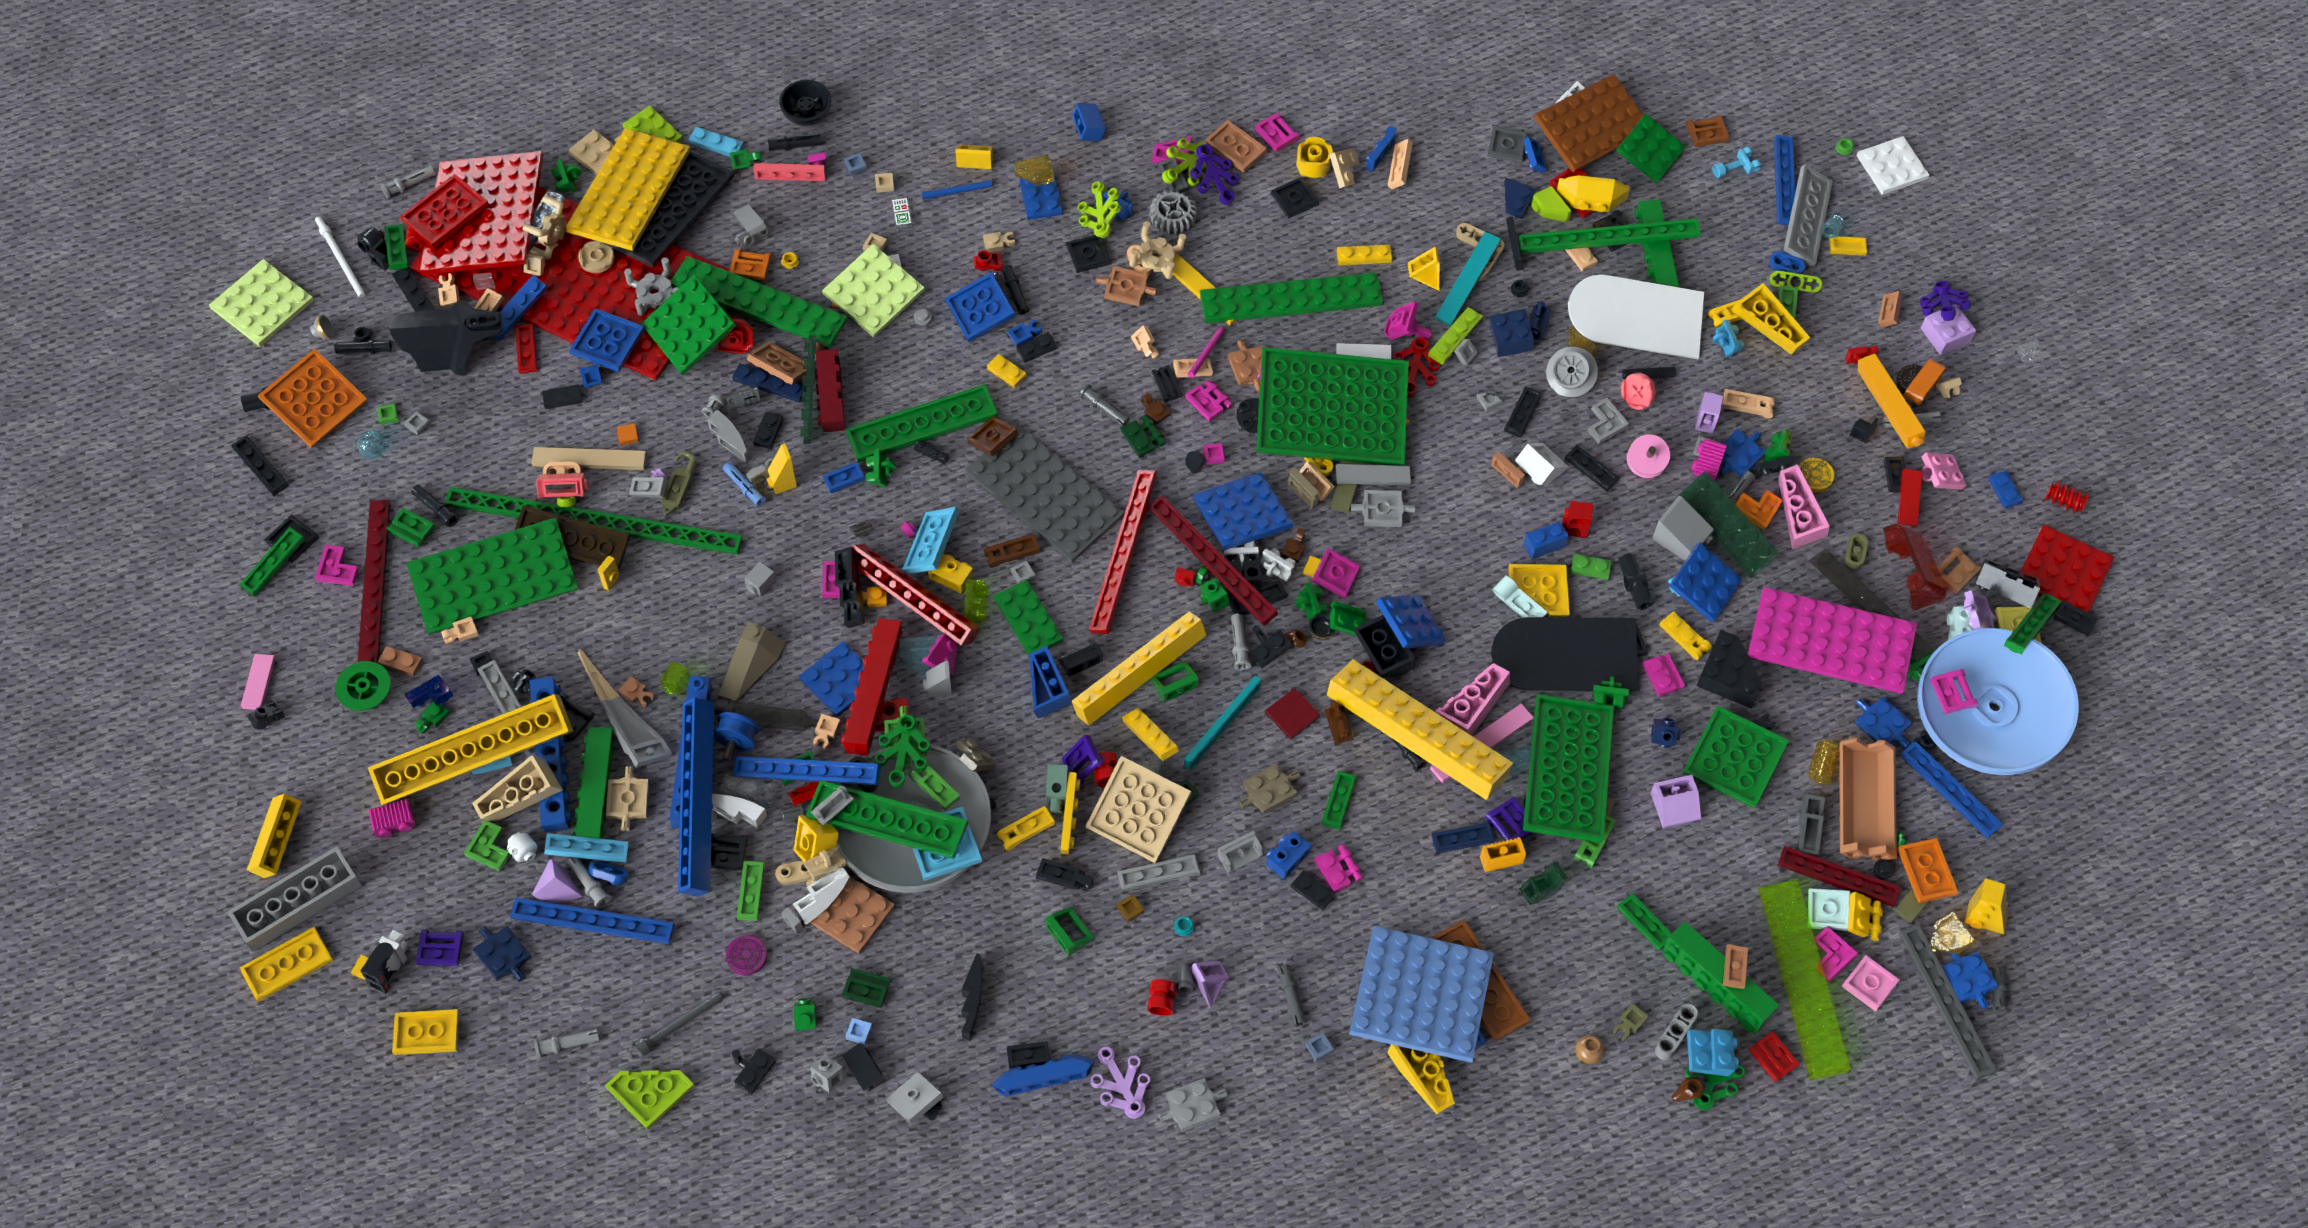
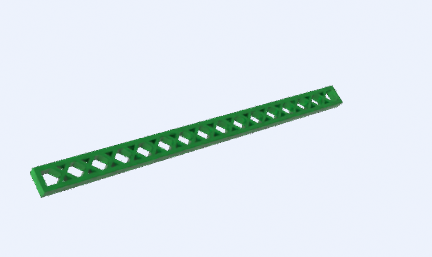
M453 487L449 488L444 502L453 508L519 518L523 505L542 511L552 510L553 514L560 516L570 513L571 517L569 518L575 520L588 516L589 520L586 523L626 533L633 538L736 555L739 553L743 539L742 535L574 507H559L556 504ZM454 494L462 496V499L452 501ZM474 498H479L481 500L476 504H471L469 502ZM492 501H497L499 503L494 507H489L487 505ZM510 504H515L517 506L513 510L506 509V507ZM602 519L608 521V523L602 526L597 524ZM620 522H624L626 524V526H624L621 529L616 528L615 525ZM643 525L645 529L637 532L633 528ZM656 528H661L663 531L658 535L652 533ZM675 531H679L681 533V535L676 538H673L670 535ZM697 534L700 538L691 541L688 537ZM712 537L717 538L718 541L713 544L707 542ZM730 540L736 541L734 548L727 547L725 543Z

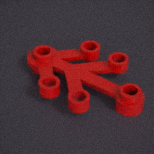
M1417 337L1412 341L1411 347L1401 352H1396L1393 355L1394 360H1404L1405 357L1414 354L1413 359L1409 360L1408 364L1410 373L1407 390L1412 392H1407V398H1411L1416 394L1417 386L1415 380L1418 370L1425 378L1427 386L1432 387L1436 383V377L1422 363L1421 356L1429 363L1428 368L1432 372L1439 370L1440 363L1428 356L1429 343L1423 337Z

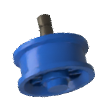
M724 712L719 714L717 718L719 724L714 729L713 738L726 746L722 759L730 761L734 749L742 751L753 749L755 745L753 738L754 735L759 733V725L752 719L737 713Z

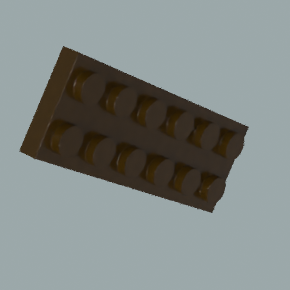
M522 506L515 530L556 518L569 558L600 566L607 556H611L615 559L618 571L620 570L631 537L629 534L528 506Z

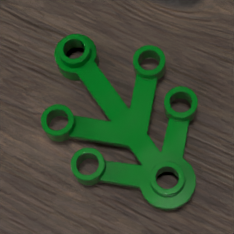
M912 715L902 716L898 720L896 728L887 734L881 735L878 739L879 745L882 748H887L891 745V740L901 734L899 742L875 756L876 764L885 766L888 762L887 759L898 753L895 770L889 774L890 784L896 788L903 786L906 781L903 773L906 753L914 761L915 768L918 771H923L927 768L926 760L920 757L909 743L911 735L918 743L920 752L926 753L930 750L929 741L924 739L918 732L917 720ZM906 723L911 724L910 727H904ZM883 739H887V740H888L887 743H882L881 741H882ZM922 744H927L926 748H921L920 746ZM880 757L885 758V760L882 762L878 761ZM919 762H923V763H924V765L921 766V767L918 766L917 764H918ZM896 778L901 779L898 783L894 782Z
M1738 1065L1737 1069L1742 1073L1740 1075L1736 1074L1735 1071L1730 1076L1702 1073L1706 1084L1701 1097H1706L1708 1102H1703L1701 1097L1699 1099L1693 1098L1694 1105L1702 1111H1707L1713 1107L1715 1101L1725 1097H1734L1738 1092V1087L1734 1083H1728L1725 1089L1712 1092L1715 1085L1734 1078L1741 1079L1745 1074L1744 1067ZM1688 1067V1068L1686 1069V1071H1685V1076H1686V1078H1688V1077H1695V1078H1697L1699 1072H1695V1075L1692 1076V1075H1690V1074L1688 1073V1071H1689V1067ZM1728 1087H1732L1735 1092H1729Z

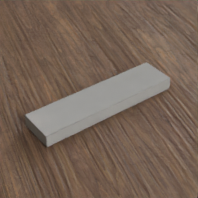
M1337 464L1335 467L1337 484L1410 486L1411 484L1409 466Z
M1195 854L1117 871L1122 892L1200 874Z

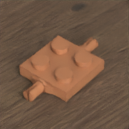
M1113 266L1108 278L1101 276L1096 278V283L1106 285L1104 299L1140 306L1141 299L1145 293L1155 296L1157 288L1147 287L1148 273Z
M1239 340L1237 344L1240 350L1228 353L1227 358L1238 385H1254L1259 394L1260 379L1257 377L1261 367L1263 346L1247 348L1244 340Z

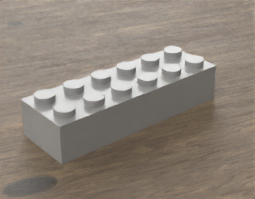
M336 846L229 910L227 913L248 947L254 952L362 885Z

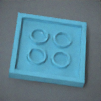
M963 806L944 812V814L967 820ZM969 823L955 859L913 848L924 881L982 862Z

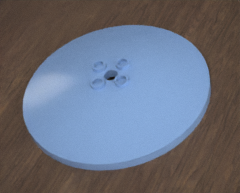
M1984 628L1964 632L1942 644L1929 658L1922 671L1918 684L1917 701L1920 717L1925 729L1936 745L1949 757L1979 772L1995 775H2014L2040 768L2054 759L2064 749L2076 727L2079 702L2076 687L2070 673L2050 649L2034 639L2022 655L2014 653L2004 646L2007 638L2013 631L1997 628ZM1964 669L1965 679L1979 705L1972 709H1964L1945 715L1930 679L1934 676ZM1954 679L1962 701H1966L1958 681ZM1989 704H1997L1999 706V710L1993 711L1989 707Z

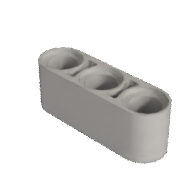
M1682 1005L1659 1039L1655 1053L1660 1059L1667 1060L1673 1056L1694 1024L1698 1015L1694 1005ZM1683 1013L1689 1014L1691 1019L1685 1018ZM1672 1029L1679 1030L1681 1034H1674ZM1661 1045H1667L1670 1051L1664 1050Z

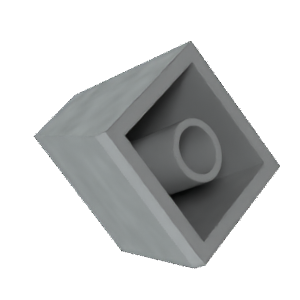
M1678 496L1659 519L1652 540L1686 561L1696 544L1701 543L1706 547L1710 545L1713 540L1712 533L1714 529L1681 496Z

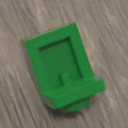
M810 998L798 999V1002L794 1003L795 1031L816 1029V1002L811 1001Z

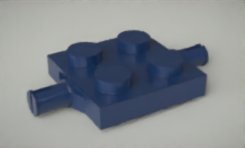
M483 926V929L480 928L479 933H481L485 940L474 947L473 952L494 979L498 981L506 975L513 974L518 982L524 980L526 976L519 968L531 958V955L510 928L506 926L494 934H491L486 926Z

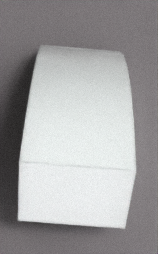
M712 794V810L735 824H738L743 819L758 828L767 817L765 808L751 801L730 795Z
M843 867L807 887L809 894L793 903L794 908L805 924L811 922L827 909L842 891L849 879V875Z

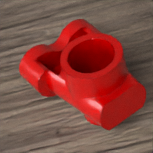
M981 250L977 256L973 257L974 269L979 271H1001L1003 267L1000 252L990 253L989 251Z

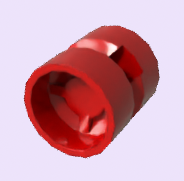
M1114 752L1098 753L1104 759V763L1094 770L1095 784L1098 787H1106L1118 763L1117 755Z
M1165 979L1152 980L1149 989L1151 997L1148 998L1147 1011L1159 1016L1172 1015L1175 1005L1173 999L1176 997L1177 985Z

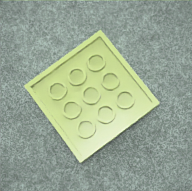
M872 244L826 286L822 292L865 331L875 337L925 291V288L877 246Z
M263 259L209 304V306L219 316L261 347L310 305L314 299Z

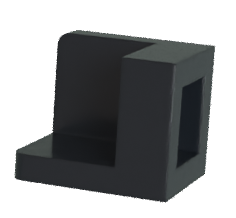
M380 239L367 253L371 263L385 271L389 267L387 246L385 240Z
M1876 417L1872 424L1859 418L1855 422L1850 436L1867 443L1879 418Z

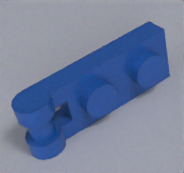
M1387 127L1385 137L1382 141L1379 140L1373 153L1370 152L1366 158L1367 170L1373 172L1395 143V127Z

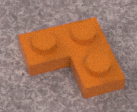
M1769 490L1763 493L1759 502L1743 493L1734 505L1733 510L1764 530L1780 506L1782 499Z

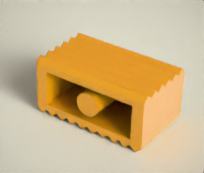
M1518 837L1517 839H1510V841L1506 840V842L1502 841V843H1491V845L1483 846L1480 859L1484 871L1489 872L1524 863L1526 852L1521 838Z

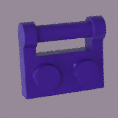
M1084 735L1061 758L1064 765H1068V774L1069 772L1077 773V779H1080V787L1084 784V780L1104 763V759L1098 754L1090 735ZM1091 759L1092 762L1079 774L1078 770Z
M1515 797L1493 809L1485 816L1486 820L1494 825L1505 841L1517 839L1518 837L1522 840L1533 833L1523 831L1525 810ZM1497 816H1503L1516 833L1514 836H1511Z
M421 930L416 964L458 966L464 932L456 931V933ZM429 940L454 941V944H435L427 942Z

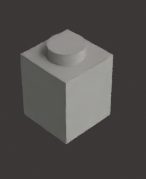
M761 562L745 576L747 590L752 594L757 593L759 596H762L776 581L774 571Z

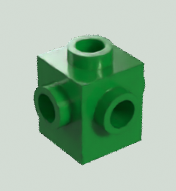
M1217 578L1206 581L1200 586L1202 593L1199 595L1204 605H1209L1213 613L1230 604L1227 595L1228 590L1222 583H1219Z

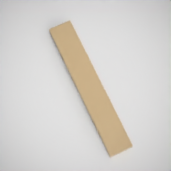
M534 447L532 466L544 467L549 462L572 461L577 463L580 468L644 470L646 451Z

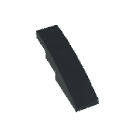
M852 547L835 551V586L840 589V606L844 608V626L851 628L865 624L862 587L854 550Z
M976 953L961 989L962 996L966 997L961 1010L962 1017L966 1018V1022L961 1032L962 1038L969 1041L977 1022L981 1004L982 964L981 954Z

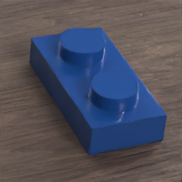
M1528 136L1523 141L1525 145L1524 150L1529 157V165L1533 170L1544 173L1547 171L1540 144Z
M855 462L823 475V480L831 494L864 481L865 477L858 463Z
M2007 470L1989 475L1988 480L2004 509L2022 504L2023 500Z

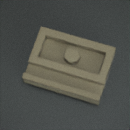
M1293 468L1289 471L1288 486L1313 510L1318 506L1319 492L1296 468Z

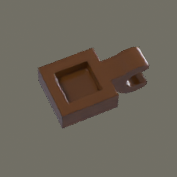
M1148 392L1141 395L1143 398L1141 403L1146 407L1144 413L1154 420L1155 425L1170 416L1171 412L1160 400L1154 402Z
M1298 528L1294 540L1288 538L1281 552V557L1291 558L1296 563L1299 562L1306 546L1302 544L1306 530Z

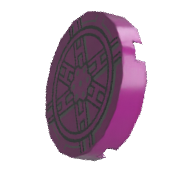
M750 935L734 939L728 945L726 951V961L730 969L736 974L743 976L759 972L765 966L767 960V951L763 942L757 937Z

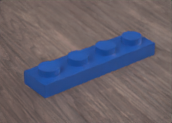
M533 275L499 312L502 316V332L493 335L498 341L502 340L548 289L536 276Z

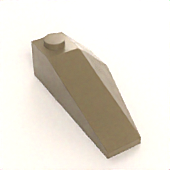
M748 622L739 639L718 696L737 702L752 687V684L759 677H762L772 664L774 665L778 661L786 643L767 628Z

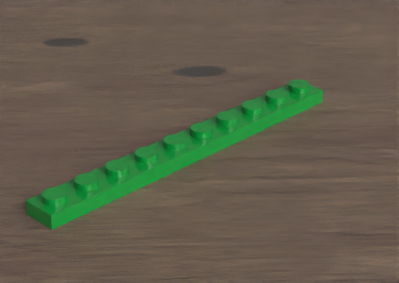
M1697 218L1519 235L1518 240L1520 254L1697 238L1700 237V228Z

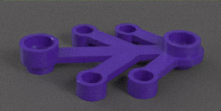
M1207 144L1198 146L1196 149L1198 160L1190 175L1192 178L1198 179L1202 174L1201 168L1204 162L1208 168L1203 181L1197 188L1201 194L1207 193L1210 188L1209 183L1211 178H1213L1220 192V202L1223 205L1231 204L1235 194L1232 190L1225 188L1220 178L1221 176L1227 179L1228 184L1231 186H1235L1239 182V177L1236 174L1227 172L1232 166L1231 161L1213 154V149ZM1213 162L1220 164V168L1215 166Z
M1938 281L1934 284L1933 292L1920 298L1922 314H1933V309L1942 303V308L1940 309L1941 317L1944 321H1952L1956 316V308L1951 306L1950 303L1958 304L1961 310L1970 309L1971 301L1968 300V292L1951 289L1947 281Z

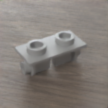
M766 218L762 219L767 227L765 230L753 236H750L746 230L736 235L734 240L737 244L741 245L743 251L772 233Z
M840 786L821 804L815 807L811 813L824 826L854 799L843 786Z

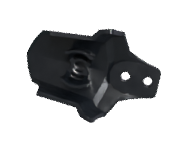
M466 300L455 302L451 308L400 314L390 325L389 331L398 347L412 356L420 372L451 369L456 375L464 376L467 358L474 344L482 339L500 334L502 332V316L499 312L474 309Z

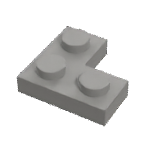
M1608 398L1592 406L1591 410L1600 421L1590 426L1588 432L1598 444L1628 428L1629 423Z

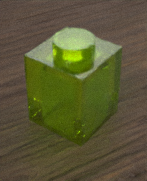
M672 661L660 678L662 689L668 694L674 693L679 696L691 676L689 669Z

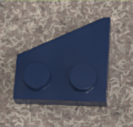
M1505 178V211L1522 219L1537 190Z

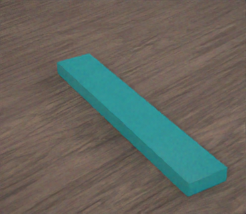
M1484 232L1435 317L1436 320L1449 326L1453 325L1499 246L1501 238Z
M1254 676L1184 758V767L1191 770L1260 690L1261 679Z

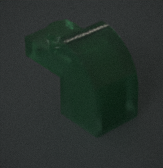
M1554 862L1541 875L1530 877L1519 890L1529 905L1536 904L1556 894L1568 877L1560 865Z

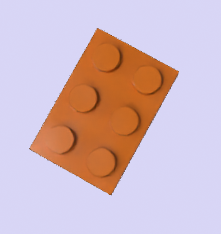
M1937 838L1898 847L1897 850L1918 904L1958 894L1957 887Z

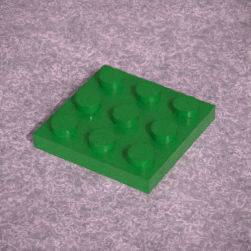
M1645 113L1616 151L1653 182L1657 183L1686 146Z

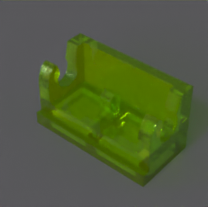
M966 579L964 615L971 622H986L988 586H984L985 581Z

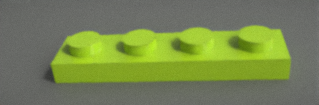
M1467 307L1429 351L1428 356L1444 365L1452 356L1457 346L1481 322L1483 316Z

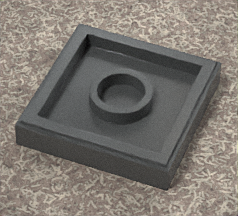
M1493 126L1487 157L1522 163L1525 148L1523 140L1527 138L1528 132Z

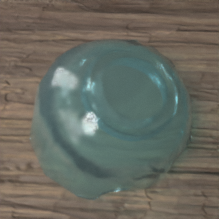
M376 430L365 431L356 439L357 450L360 456L365 459H376L386 451L385 440L382 434Z

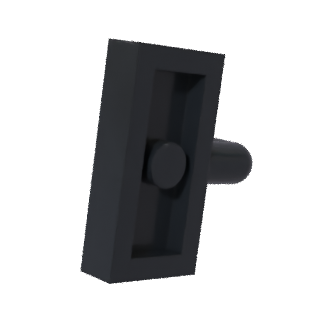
M1258 625L1252 628L1261 644L1253 649L1250 654L1261 668L1267 666L1293 646L1281 629L1267 638Z
M758 1049L750 1061L747 1062L741 1057L739 1050H734L732 1052L734 1062L743 1068L734 1081L735 1085L752 1095L776 1063V1059L763 1050Z

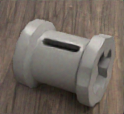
M711 395L709 403L701 410L708 418L725 405L724 400L716 395Z

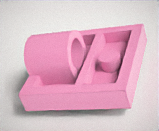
M1926 452L1921 456L1925 464L1921 470L1924 481L1933 482L1935 488L1961 490L1967 486L1954 455Z

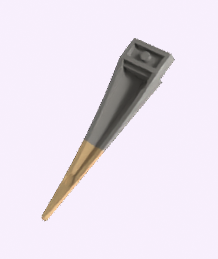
M579 649L578 655L619 742L635 767L670 758L672 752L664 739L619 696L585 653Z

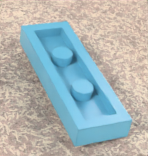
M695 127L688 139L689 144L726 156H730L729 153L740 151L744 147V142L698 127Z

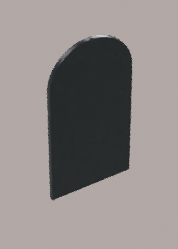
M1523 617L1504 625L1494 638L1491 649L1492 662L1510 672L1509 685L1528 691H1593L1594 685L1601 686L1602 681H1610V676H1614V682L1621 683V688L1629 689V691H1639L1635 618Z

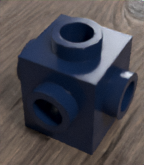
M1663 718V720L1653 719L1651 742L1665 748L1676 746V740H1680L1681 729H1679L1678 723L1671 718Z

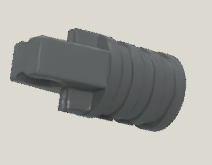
M757 386L728 396L727 403L729 408L746 407L761 403Z

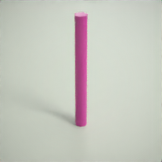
M1219 327L1188 372L1190 378H1194L1225 332L1223 328Z

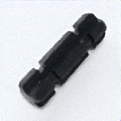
M921 441L915 443V451L923 452V455L934 460L938 459V462L942 464L948 461L949 455L943 451L941 453L940 450L928 444L925 446V443Z

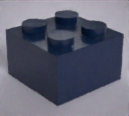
M1526 309L1490 316V330L1498 357L1533 350L1534 338Z

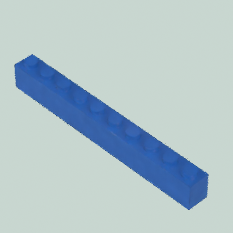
M694 697L683 702L678 893L699 897L709 893L711 887L712 777L715 712L714 702Z

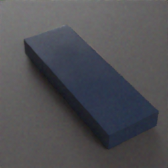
M1490 822L1432 833L1431 835L1436 854L1495 842Z

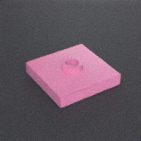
M1865 955L1841 987L1876 1012L1900 979Z

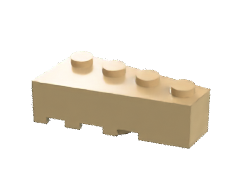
M531 755L472 804L482 820L495 823L563 789L546 760Z

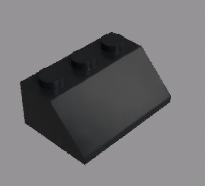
M1384 615L1353 629L1380 677H1399L1415 669L1413 654L1409 648L1402 647Z

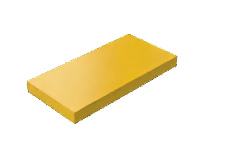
M314 926L239 968L257 1002H260L334 960Z

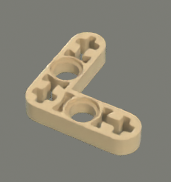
M1462 223L1457 227L1456 236L1461 241L1476 247L1479 243L1476 241V238L1482 237L1485 231L1470 224ZM1501 240L1499 247H1497L1492 256L1493 261L1488 263L1478 281L1487 278L1503 253V240Z

